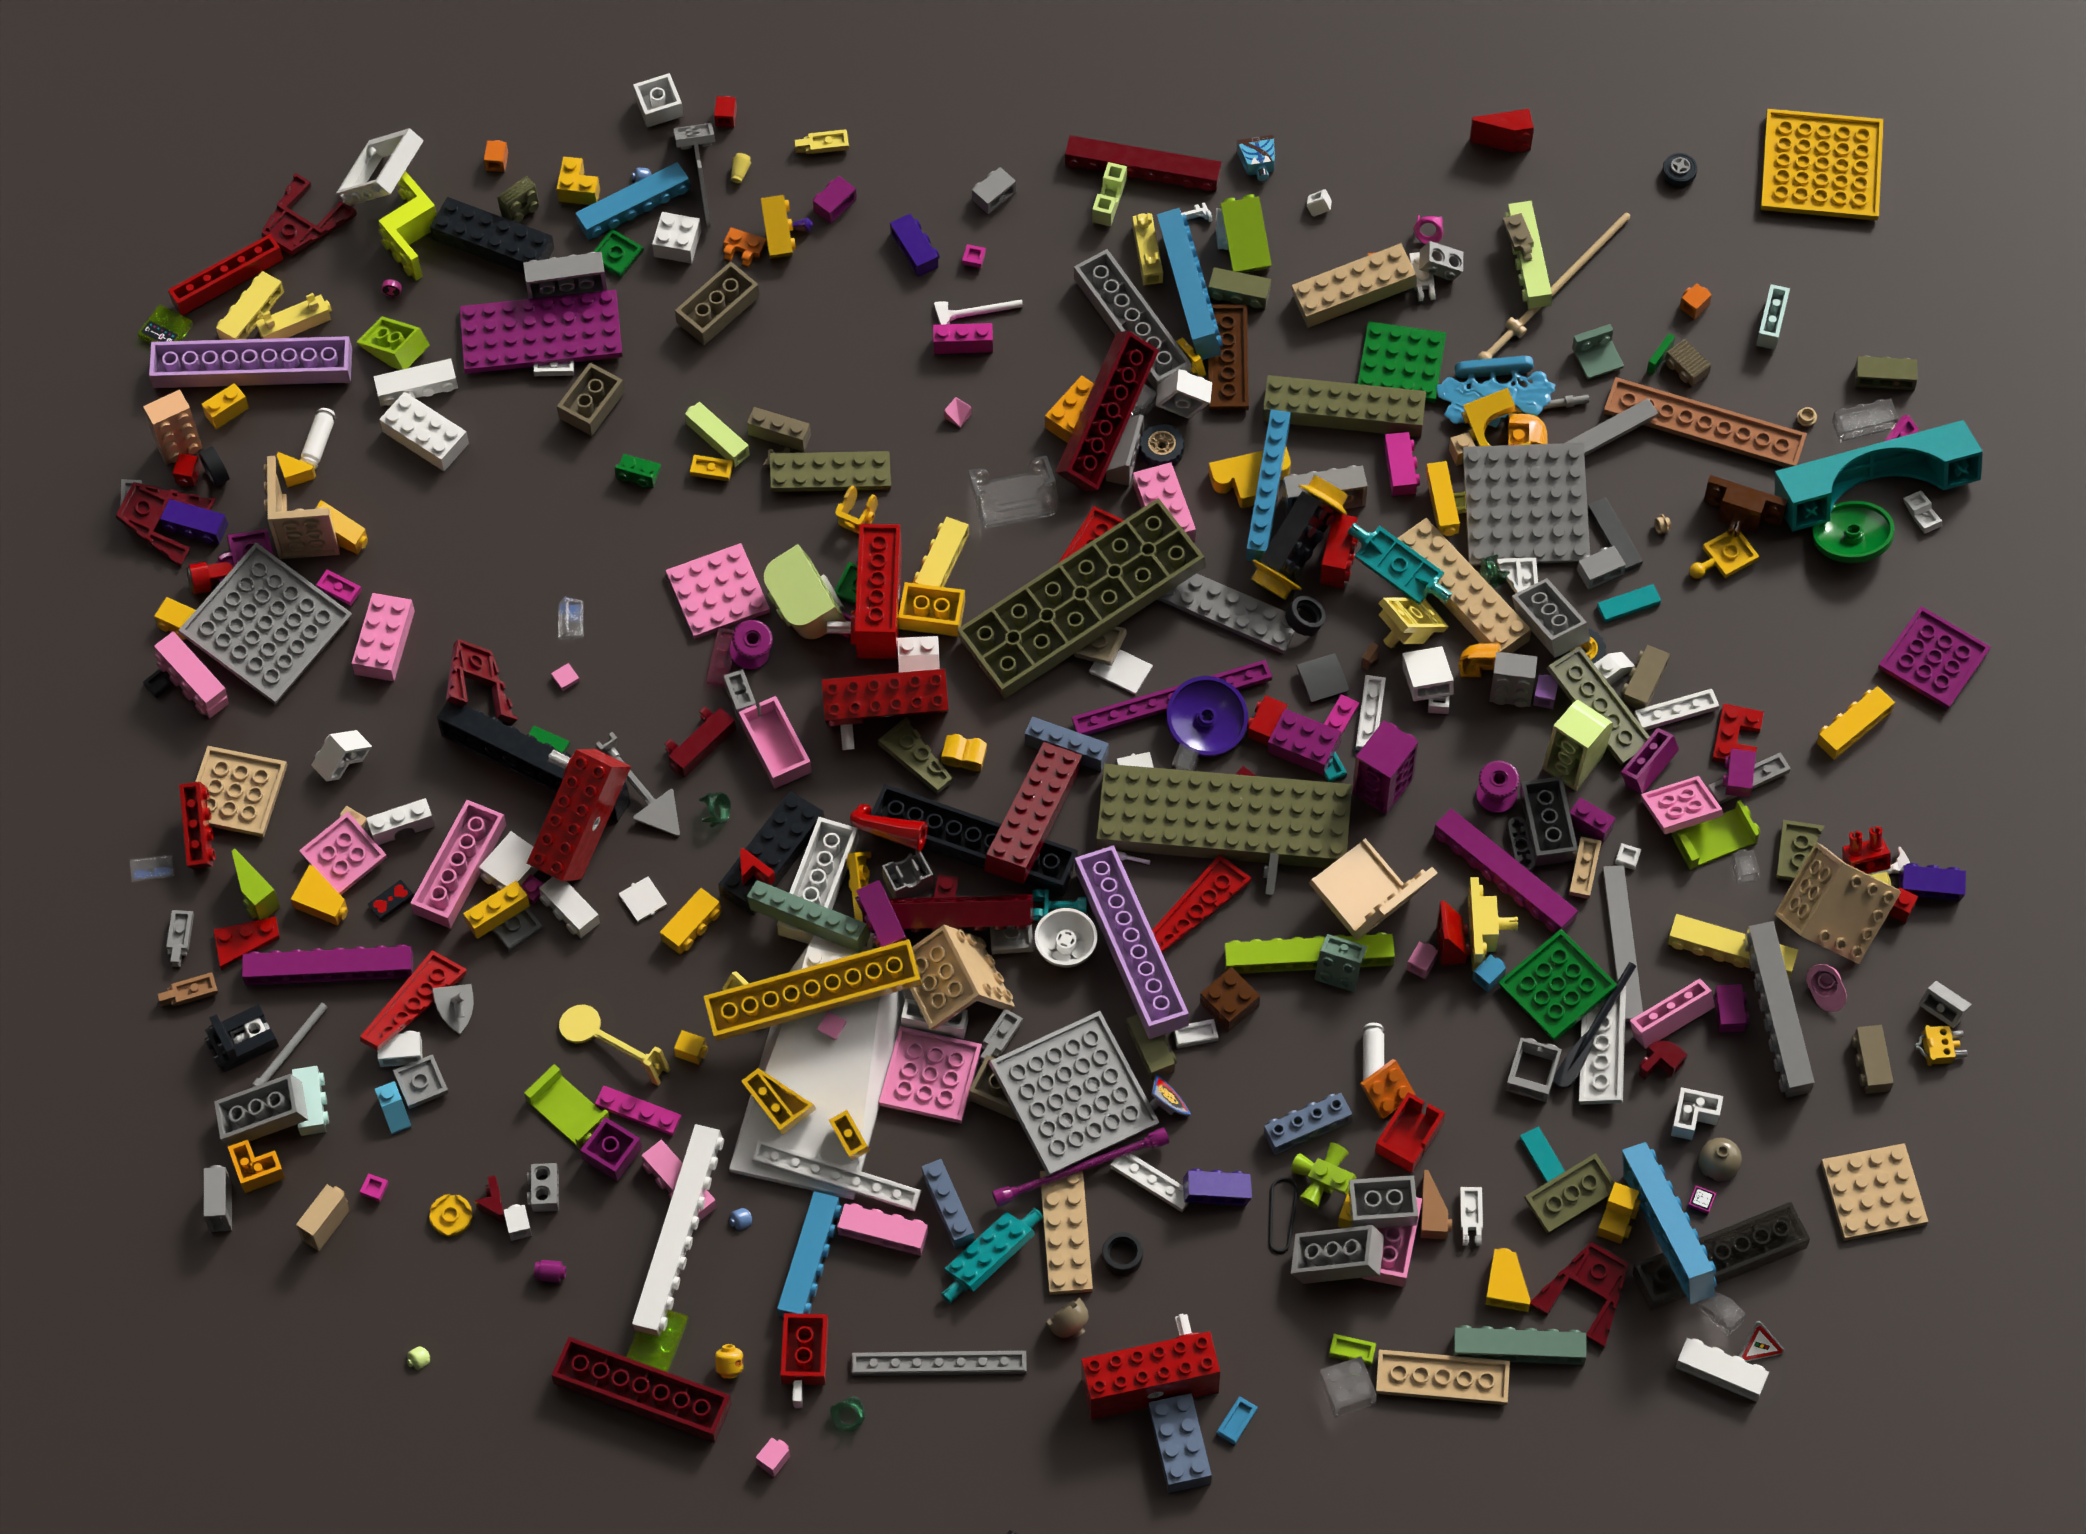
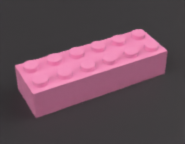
M466 800L410 903L413 914L451 929L480 875L479 866L492 853L506 827L504 814Z

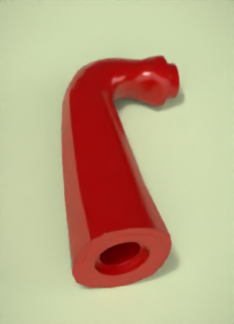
M867 804L858 805L850 814V822L864 832L917 851H921L924 847L927 837V822L871 815V807Z

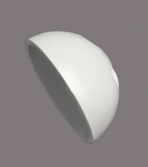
M1071 908L1056 909L1046 914L1038 923L1035 930V943L1040 955L1050 964L1062 968L1075 967L1085 962L1092 955L1097 943V930L1093 921L1083 912Z

